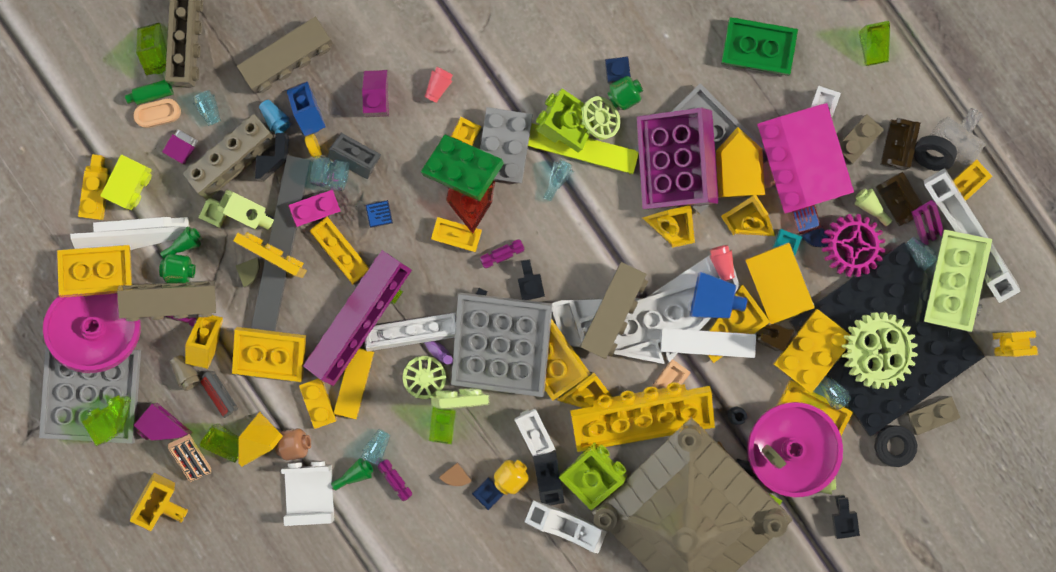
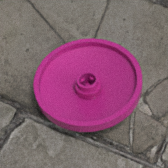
M117 293L64 298L58 296L48 308L43 322L44 340L52 356L66 368L81 373L103 372L122 363L135 349L141 332L140 320L125 321V318H119Z
M784 403L766 411L754 424L748 439V459L754 474L768 489L783 496L805 497L821 491L835 478L842 463L843 443L836 424L825 412L805 403ZM765 445L771 446L787 464L781 469L774 468L761 452Z

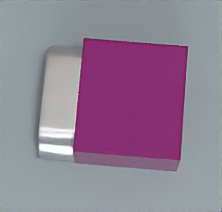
M177 129L162 152L185 165L198 141Z

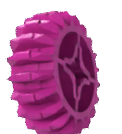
M848 214L845 220L839 217L837 218V223H830L832 230H825L824 233L829 238L822 239V243L828 244V247L822 248L821 251L829 252V255L824 260L832 259L833 262L829 267L832 269L838 265V274H842L845 270L847 277H850L853 273L856 277L861 276V271L864 274L870 273L869 266L872 269L877 268L874 260L882 261V257L878 253H884L885 249L879 247V244L885 243V239L879 240L878 236L883 231L875 232L874 229L877 227V224L872 223L868 225L870 218L866 217L861 222L860 214L855 215L854 220L852 215ZM852 227V232H849L847 239H837L843 229ZM860 230H862L866 234V236L869 239V243H866L862 240V232ZM853 242L855 245L861 248L853 249L852 246H849L846 243ZM837 248H841L845 252L847 262L840 257ZM860 252H869L867 258L862 263L854 265L855 259H858Z

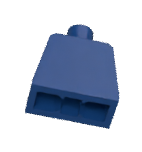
M700 272L697 275L689 317L730 318L732 309L745 311L747 298L735 296L736 285Z

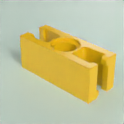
M1036 331L993 333V340L999 339L1000 347L994 348L995 356L1018 357L1038 355L1037 346H1031L1030 348L1029 339L1036 338Z

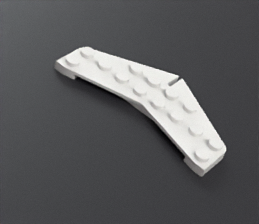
M709 256L646 298H635L638 304L633 314L628 313L625 319L628 325L623 335L618 334L614 343L618 345L614 354L665 364L658 345L661 342L662 328L699 331L711 319L689 317L698 273H706L721 279ZM734 269L735 277L730 280H726V282L736 285L737 291L739 282ZM602 299L561 300L551 303L553 304L552 313L556 325L570 345L580 347ZM665 352L668 362L678 353Z

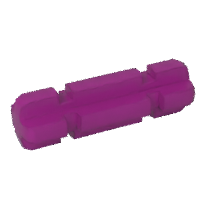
M517 239L511 242L512 245L510 246L506 244L491 251L492 254L490 255L487 253L481 256L480 260L483 267L487 269L494 266L493 263L495 262L498 264L513 257L514 253L520 254L524 252L525 248L522 241Z
M385 459L378 464V469L381 473L385 474V479L393 490L398 492L399 498L402 501L409 499L413 494L409 487H405L406 483L398 472L392 469L390 461Z

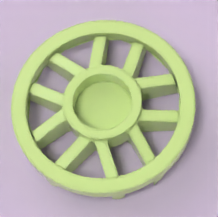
M599 96L585 102L581 111L582 126L585 125L588 130L587 133H591L594 137L599 138V140L614 136L620 127V116L612 102ZM609 108H611L613 114L609 113ZM589 122H593L594 126L591 127Z
M424 355L413 358L407 363L403 371V384L408 393L415 398L429 399L431 396H436V391H442L446 383V372L443 365L431 356ZM421 360H428L427 368H422ZM416 361H419V369H416L411 365ZM431 361L436 363L438 367L430 369ZM408 369L416 372L415 376L407 375ZM439 370L442 371V375L435 377L433 376L434 372ZM406 379L414 380L410 387ZM442 379V383L438 387L434 381ZM416 384L420 386L417 393L412 391ZM431 384L437 389L433 393L428 388ZM423 388L426 389L428 395H420Z

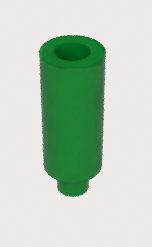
M165 80L132 89V93L125 95L127 104L135 102L137 105L174 95L172 86Z

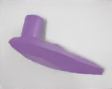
M436 341L424 342L429 352L437 360L444 364H453L450 353L440 343Z

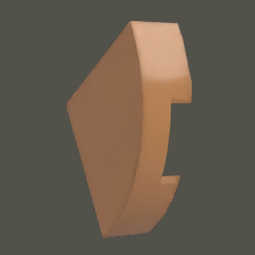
M458 462L439 476L443 482L452 486H463L472 481Z

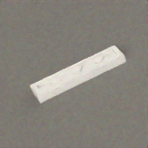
M456 313L375 325L365 339L366 350L368 352L455 338Z
M662 328L660 352L755 358L756 334Z

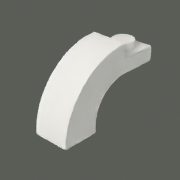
M534 500L525 520V523L541 531L560 536L593 553H599L607 531L596 527L593 523Z

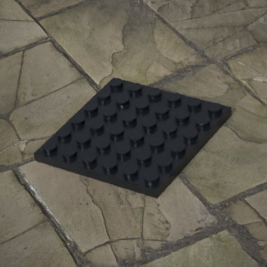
M905 242L882 256V261H875L876 269H872L869 266L870 273L864 274L861 271V276H853L814 304L815 308L800 313L789 321L796 333H798L812 313L818 309L851 335L852 333L848 328H857L855 320L863 321V315L871 317V313H878L880 315V312H886L888 316L896 315V320L903 319L902 327H911L907 334H915V337L910 341L918 345L912 348V352L917 353L918 356L911 357V360L916 364L908 365L911 374L903 373L905 380H897V386L889 384L888 389L881 388V386L879 389L872 388V385L870 387L864 386V381H855L857 375L849 374L852 367L844 366L849 359L842 357V355L826 374L847 406L853 411L854 416L868 436H872L985 357L967 331L924 322L932 281ZM888 332L886 339L888 342H890L892 336L891 333ZM868 335L864 339L866 346L870 343ZM893 355L890 357L891 365H893L895 362V358ZM871 358L868 361L869 369H871L873 366V361Z

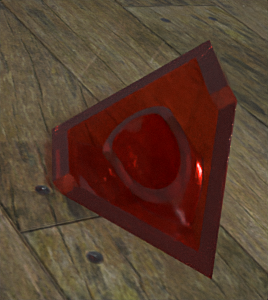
M493 180L481 201L448 187L447 203L472 234L492 204L495 180Z

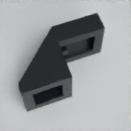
M276 133L275 156L256 155V180L265 181L286 162L289 151V136L287 134Z
M556 452L533 456L541 503L550 506L565 503L562 484L559 479L560 473Z

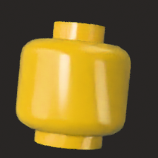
M520 460L504 461L494 473L496 488L506 495L518 493L528 481L526 465Z

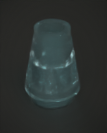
M210 90L193 96L195 101L193 104L208 126L221 121L215 95H212Z
M915 236L905 244L918 268L921 267L926 271L937 261L938 257L935 255L937 252Z
M828 375L818 384L830 406L835 407L837 410L846 406L851 400L849 391Z
M378 429L377 433L374 434L362 449L361 457L378 465L379 461L383 460L391 435Z

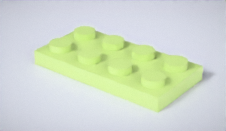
M949 230L943 231L924 322L972 332L993 239Z
M473 388L459 389L460 394L450 390L436 391V396H431V406L439 409L489 404L488 394Z

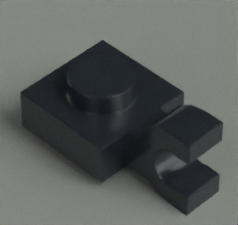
M530 259L521 261L524 277L518 278L522 300L545 297L541 275H533Z
M845 495L835 496L838 514H832L835 538L842 539L860 536L857 512L849 511L848 497L845 498Z

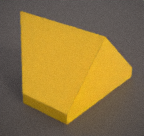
M756 194L721 216L732 235L775 236L769 215Z
M691 205L643 217L652 228L671 244L672 248L695 243Z
M592 372L588 377L557 399V401L587 408L593 407L592 400H597L599 396L609 395L612 397V395L597 375Z
M261 412L256 415L239 436L238 464L241 467L271 451L283 437Z

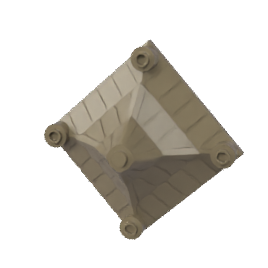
M692 417L591 513L594 516L596 527L610 531L650 572H736L773 537L782 536L787 531L788 524L793 521L792 517Z

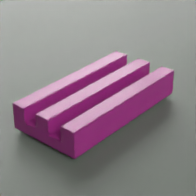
M933 200L928 201L912 212L920 242L924 246L929 244V239L932 241L936 240L937 234L940 237L943 235L944 230L937 204ZM922 212L924 215V222L927 226L928 233L925 232V228L921 217Z

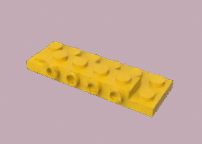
M673 382L668 384L666 388L657 389L651 386L645 388L643 392L624 391L620 396L615 397L601 395L597 400H592L593 407L570 410L577 452L585 451L594 442L598 446L609 447L671 436L690 417L704 430L715 428L710 386L686 390L685 384L680 385Z

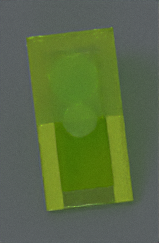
M160 23L137 28L136 54L146 76L151 74L157 75L166 71L167 48Z

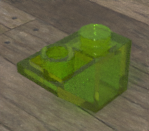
M117 395L107 401V407L102 410L98 407L86 414L88 418L82 421L96 446L103 445L123 433L131 403L129 396L120 397V395Z

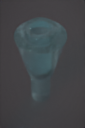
M562 159L559 162L554 161L549 180L550 185L543 196L544 199L552 201L557 189L575 172L571 169L572 164Z

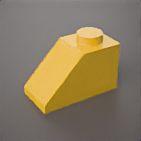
M214 315L198 317L185 344V364L209 368L216 353L223 317Z

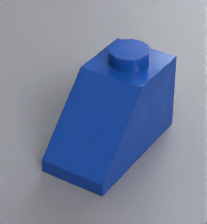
M308 81L286 90L293 115L304 136L317 133L320 129L326 127Z

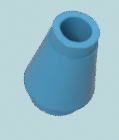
M265 100L259 105V109L271 132L275 134L283 133L290 127L289 117L271 100Z

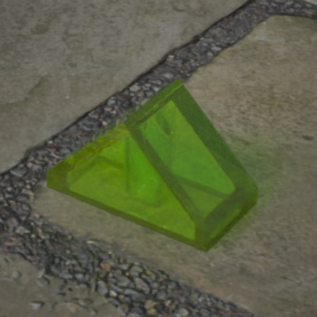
M884 21L865 25L858 32L865 65L870 66L889 62L890 22Z
M432 407L429 441L452 445L458 409Z
M219 423L212 425L199 446L235 463L239 458V437Z

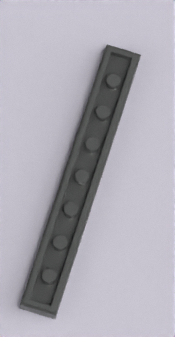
M289 155L286 158L269 240L270 245L283 251L282 256L285 258L287 255H292L297 231L288 205L303 200L311 160ZM266 259L251 329L276 332L288 272Z

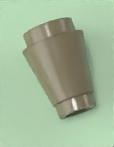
M178 355L170 361L177 383L184 391L194 388L201 382L198 372L191 365L185 364V358L182 355Z

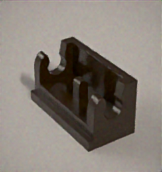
M901 118L890 120L880 165L904 171L911 168L921 122Z
M903 172L876 186L877 191L898 226L914 219L912 212L923 205Z
M767 324L764 328L770 330L768 335L756 334L757 342L774 351L784 352L795 330L784 328L778 324Z

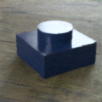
M628 56L605 59L607 83H614L625 76L631 77Z

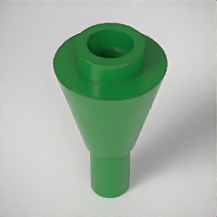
M186 227L172 245L160 254L165 259L169 254H176L201 246L200 240H202V237L195 228Z
M359 458L342 477L333 481L331 485L336 491L347 484L371 479L373 468L369 461Z

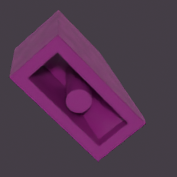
M387 70L364 71L362 99L365 117H389Z
M159 403L151 404L134 424L138 429L137 433L145 440L150 439L151 441L182 438L193 433Z

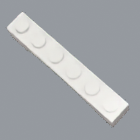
M945 168L924 180L925 187L955 232L989 238ZM991 244L984 279L998 302L1001 303L1021 291L998 251Z

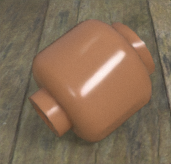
M296 428L280 432L283 437L275 446L278 456H281L286 461L304 458L307 455L308 449L311 448V439L302 429Z

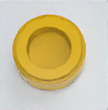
M314 134L305 136V143L311 157L321 156L322 152Z

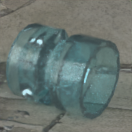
M316 156L312 165L310 184L323 188L329 185L330 189L344 191L349 174V162L341 160L331 162L330 158Z

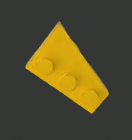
M742 284L735 293V296L747 298L745 311L732 309L730 318H717L709 331L755 334L770 323V321ZM707 355L709 359L712 361V363H715L723 357L719 355Z

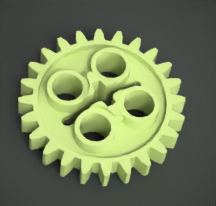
M880 312V315L878 313H871V317L863 315V321L855 320L857 328H848L852 333L851 336L844 335V338L849 341L848 344L842 345L843 348L848 349V352L844 353L842 357L849 359L844 366L852 367L849 374L857 375L855 381H864V386L870 387L872 385V388L879 389L880 386L881 388L888 389L889 384L897 386V380H905L903 373L911 374L908 365L916 364L911 360V357L918 356L917 353L912 352V348L918 345L910 341L915 337V334H907L911 327H902L904 320H896V315L888 316L886 312ZM888 332H890L892 336L890 342H888L886 339ZM867 335L870 338V343L868 346H866L864 342V339ZM892 355L895 358L893 365L890 364V357ZM870 358L873 361V366L871 369L868 368V361Z

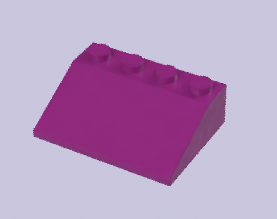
M701 107L637 116L642 208L659 209L718 204L712 110Z

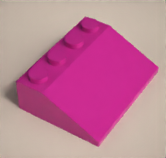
M827 103L757 124L784 214L854 193Z

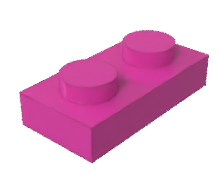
M333 189L288 205L296 227L340 212Z

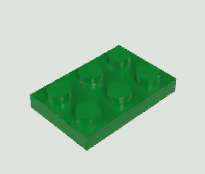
M730 17L721 64L789 76L792 69L798 29Z
M444 134L422 168L421 173L424 177L481 201L504 162L497 156Z

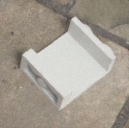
M313 461L311 466H302V462L288 463V467L281 469V474H285L287 515L284 516V526L332 523L334 521L333 487L331 485L332 465H325V461Z

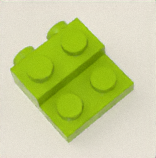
M562 88L555 94L551 93L546 99L545 105L548 107L546 111L543 110L537 117L536 123L539 125L536 131L554 143L560 140L576 152H580L590 133H587L588 130L585 125L582 126L581 108L584 106V103ZM589 122L590 126L593 127V122Z
M595 442L580 454L577 460L559 476V479L591 511L619 488L627 477L625 467L618 461L614 463L608 457L610 454L607 448L603 445L598 446Z

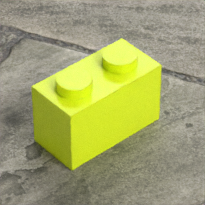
M121 154L100 196L123 208L132 210L141 200L140 193L143 187H146L151 180L152 174L150 173L152 169Z

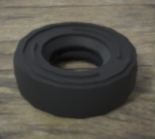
M925 136L917 141L913 156L926 169L940 171L945 168L948 170L955 163L957 150L949 140L943 137ZM927 150L938 151L943 157L933 156Z
M892 425L885 427L878 433L874 449L877 457L884 464L890 467H902L914 459L918 444L910 430L903 426ZM899 437L904 442V450L901 454L892 455L888 451L887 443L891 438Z

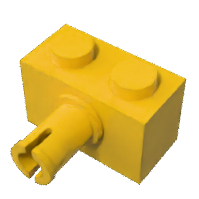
M153 473L131 512L130 522L152 531L160 515L164 514L182 523L188 509L170 502L175 482Z

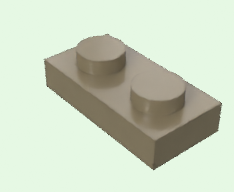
M866 114L840 142L843 157L850 164H853L884 130L869 115Z
M952 396L906 413L915 435H920L961 418Z

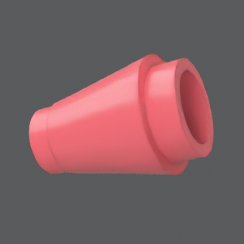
M436 67L435 71L431 73L424 97L437 103L453 82L451 80L453 74Z
M728 245L711 249L709 257L721 280L726 281L734 278L732 250H729Z

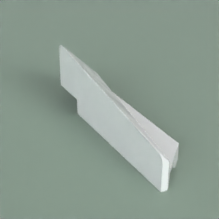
M159 217L93 223L94 232L71 234V240L74 249L129 245L131 250L175 240L186 227H189V218Z

